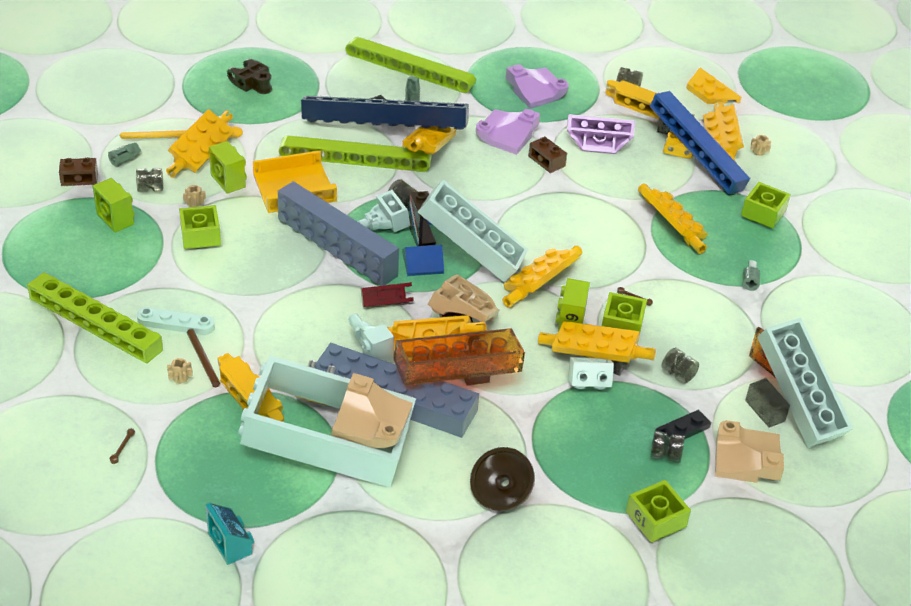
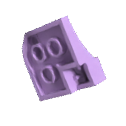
M519 64L506 69V79L514 86L513 92L529 108L554 102L568 92V82L564 78L557 79L546 67L525 69Z
M526 108L523 112H505L494 109L485 121L480 120L477 123L476 134L485 143L517 155L531 139L532 132L539 125L540 113Z

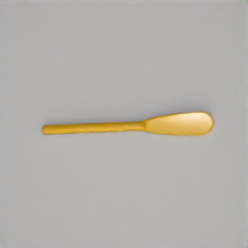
M231 127L235 132L230 138L240 137L243 134L241 128ZM187 130L121 132L119 136L121 139L181 137Z

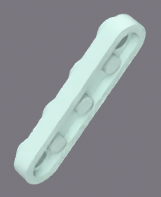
M149 307L142 308L137 312L138 323L145 327L186 333L189 329H193L196 334L208 335L215 329L214 320L209 316Z

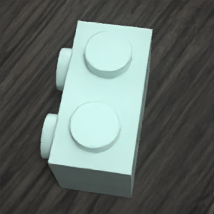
M570 357L568 381L577 389H585L586 386H593L599 390L612 387L614 363L611 360L600 358Z

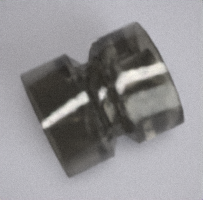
M621 67L616 81L621 82L623 80L641 86L643 72L637 70L631 72L629 68Z
M147 168L136 169L137 191L146 192L149 189L163 191L162 168H152L151 171H148Z
M398 179L391 184L388 191L393 190L409 211L410 193L418 191L404 180Z
M674 347L665 355L661 367L669 374H674L675 378L686 384L696 375L699 369V362L690 356L685 357L683 351Z
M655 431L650 457L661 460L667 457L668 461L680 463L684 447V435L672 434L668 436L666 432Z

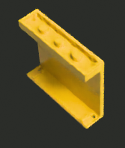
M321 151L253 161V176L268 213L278 212L277 191L293 181L327 203L337 202V186L329 182L321 164Z

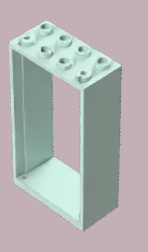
M269 355L267 363H262L259 372L261 377H257L253 387L255 391L249 395L247 402L249 407L244 408L241 416V421L244 422L241 423L238 435H242L240 444L390 488L416 398L384 389L398 398L413 403L400 440L393 446L391 453L257 415L268 388L340 409L347 386L351 380Z

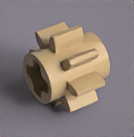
M758 135L756 139L752 138L750 149L756 155H765L766 152H770L772 141H769V138L765 135Z
M197 185L189 186L183 194V201H187V205L190 207H199L201 204H204V199H206L205 191H202L201 187Z
M183 358L174 359L171 365H167L168 379H173L176 383L187 382L188 377L193 376L191 362L187 363Z

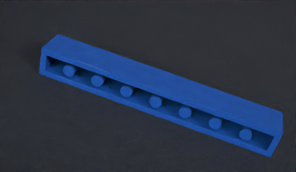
M671 91L656 93L650 104L651 109L729 195L744 191L750 177Z

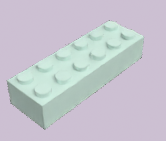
M444 180L433 189L418 211L420 215L504 283L518 270L529 250Z
M802 318L766 328L757 338L807 447L810 448L842 437L850 432L853 427Z

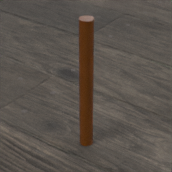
M189 329L187 335L212 386L216 388L220 386V381L195 331Z

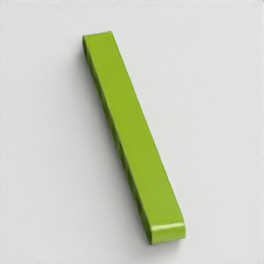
M354 37L345 46V51L352 57L410 76L412 75L458 92L467 93L476 84L475 76L469 72L361 37Z
M284 136L278 150L281 156L321 151V162L425 172L430 168L432 157L431 154H426L424 151L418 150L414 152L408 150L407 147L299 136Z

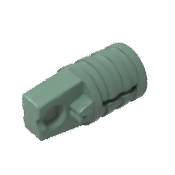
M412 75L408 77L405 101H420L419 78Z
M136 142L123 145L108 152V158L112 165L117 166L131 160L141 152V149Z
M749 260L748 267L743 269V286L750 291L756 290L760 286V270L757 268V262Z

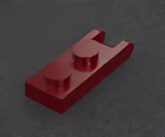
M412 282L360 288L363 307L412 302L414 297L406 298L405 287H411Z

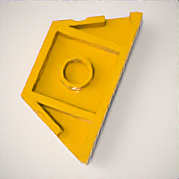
M702 68L696 71L686 87L687 90L706 104L718 102L724 104L727 103V100H735L736 103H740L742 98Z

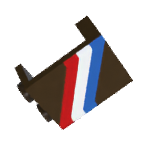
M428 191L410 193L409 229L416 246L436 245V240L427 220L423 219L424 217L418 213L429 196Z

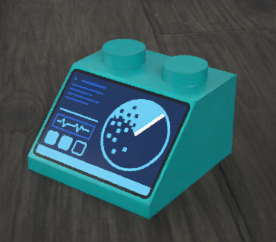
M212 503L205 504L208 534L227 565L252 555L254 539L250 531L246 532L241 517L239 515L236 516L231 508Z

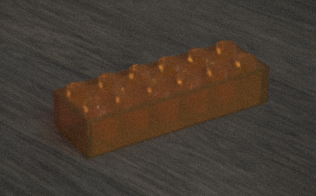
M512 328L396 340L394 362L404 385L522 372L525 351Z

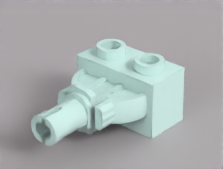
M393 190L376 196L378 204L370 212L364 214V219L357 221L372 231L391 228L393 232L410 226L408 210Z
M358 314L350 315L348 322L354 329V337L361 343L363 354L393 364L394 336L385 324L374 327L366 321L363 322Z

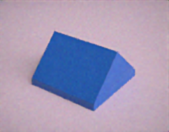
M442 245L415 246L402 249L407 276L444 274Z

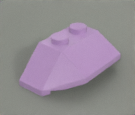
M568 115L567 132L582 151L615 154L634 137V120Z

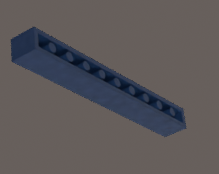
M306 95L301 99L302 119H307L308 122L323 120L325 123L339 121L342 124L355 122L359 125L365 123L381 125L384 123L389 126H398V124H403L405 127L421 125L422 128L437 126L439 129L454 127L456 130L466 128L469 123V104Z

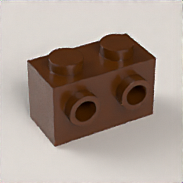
M544 136L530 143L528 157L549 173H553L566 167L567 152Z
M96 158L60 159L59 177L61 186L97 184L98 167Z

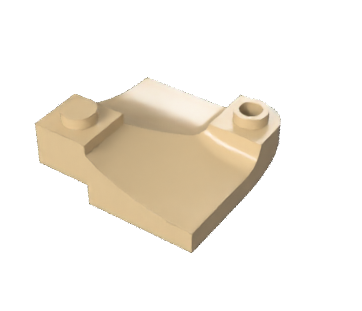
M458 274L444 281L442 287L433 293L427 304L437 314L444 315L447 312H456L469 315L481 322L494 320L500 310L497 309L494 301L486 292Z
M353 373L332 428L331 436L373 448L393 446L400 440L413 403L385 391L374 383L373 378Z
M729 420L719 424L715 453L716 477L757 483L759 478L781 480L784 471V454L781 453L780 434L745 429L741 427L740 422Z

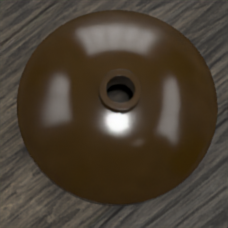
M498 447L484 453L474 464L470 475L471 490L477 501L484 507L499 512L510 511L522 505L530 496L535 482L534 469L529 459L522 452L510 447ZM505 480H509L507 486L502 485Z

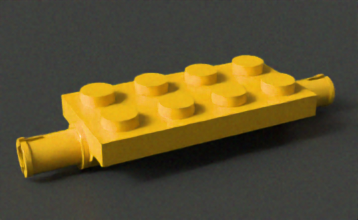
M718 102L719 107L717 103L714 104L715 111L703 115L705 129L735 161L737 151L744 148L736 108L734 104L724 107L722 102Z
M208 109L170 146L168 152L174 157V163L166 169L168 175L173 171L170 177L174 178L183 169H190L196 173L209 159V147L225 142L233 135L235 130L227 124L233 119L231 113L226 117L229 111H224L218 117Z
M420 126L403 140L402 147H407L408 150L414 152L421 150L426 154H434L456 135V129L450 127L439 129L437 126L422 128Z
M641 184L638 192L642 194L645 201L652 204L681 235H684V241L687 245H691L698 254L704 253L707 245L700 240H704L708 235L703 230L704 227L693 219L692 214L683 209L682 204L673 199L672 194L667 191L660 192L655 188L652 190L647 184Z
M578 245L573 246L570 250L549 249L543 256L534 259L532 264L523 267L522 271L512 275L503 284L506 291H511V293L503 297L504 305L510 308L516 302L524 300L528 293H533L579 259V256L583 253L582 249Z
M469 315L394 321L393 327H387L394 336L393 356L466 351L469 335L486 334L487 331L485 321L471 323Z
M563 321L557 334L540 332L538 336V344L552 346V352L630 363L631 359L636 360L637 358L654 361L656 355V348L638 345L639 331Z

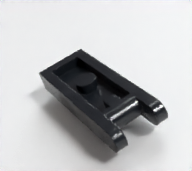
M698 409L656 428L654 433L657 436L665 433L668 439L665 440L664 444L669 447L709 429L712 422Z

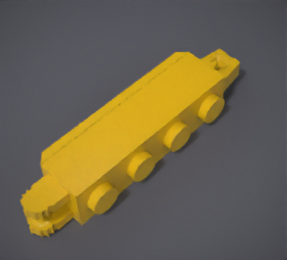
M623 80L621 82L607 81V87L610 88L606 89L605 94L613 97L615 104L661 120L650 107L656 92Z
M226 353L223 356L217 357L218 365L220 366V382L243 410L248 408L249 395L254 393L255 380L257 377H260L254 374L249 364L244 362L239 356L233 358L229 353ZM268 388L257 415L284 422L282 403L279 399L274 398L271 390Z

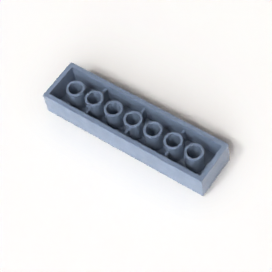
M294 181L277 191L278 219L281 222L292 227L295 231H298L307 239L318 244L333 256L344 261L347 265H350L380 286L386 285L398 277L399 248Z
M331 342L315 365V369L327 372L328 366L332 365L335 367V375L351 379L353 373L373 378L374 383L383 389L414 397L416 401L410 420L461 438L478 411L480 393Z

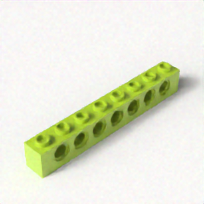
M43 272L27 284L31 300L146 364L163 351L162 336L159 333L153 332L144 325L131 320L128 316L118 313L113 308L107 307L98 300L74 289L69 284L61 282L54 276Z

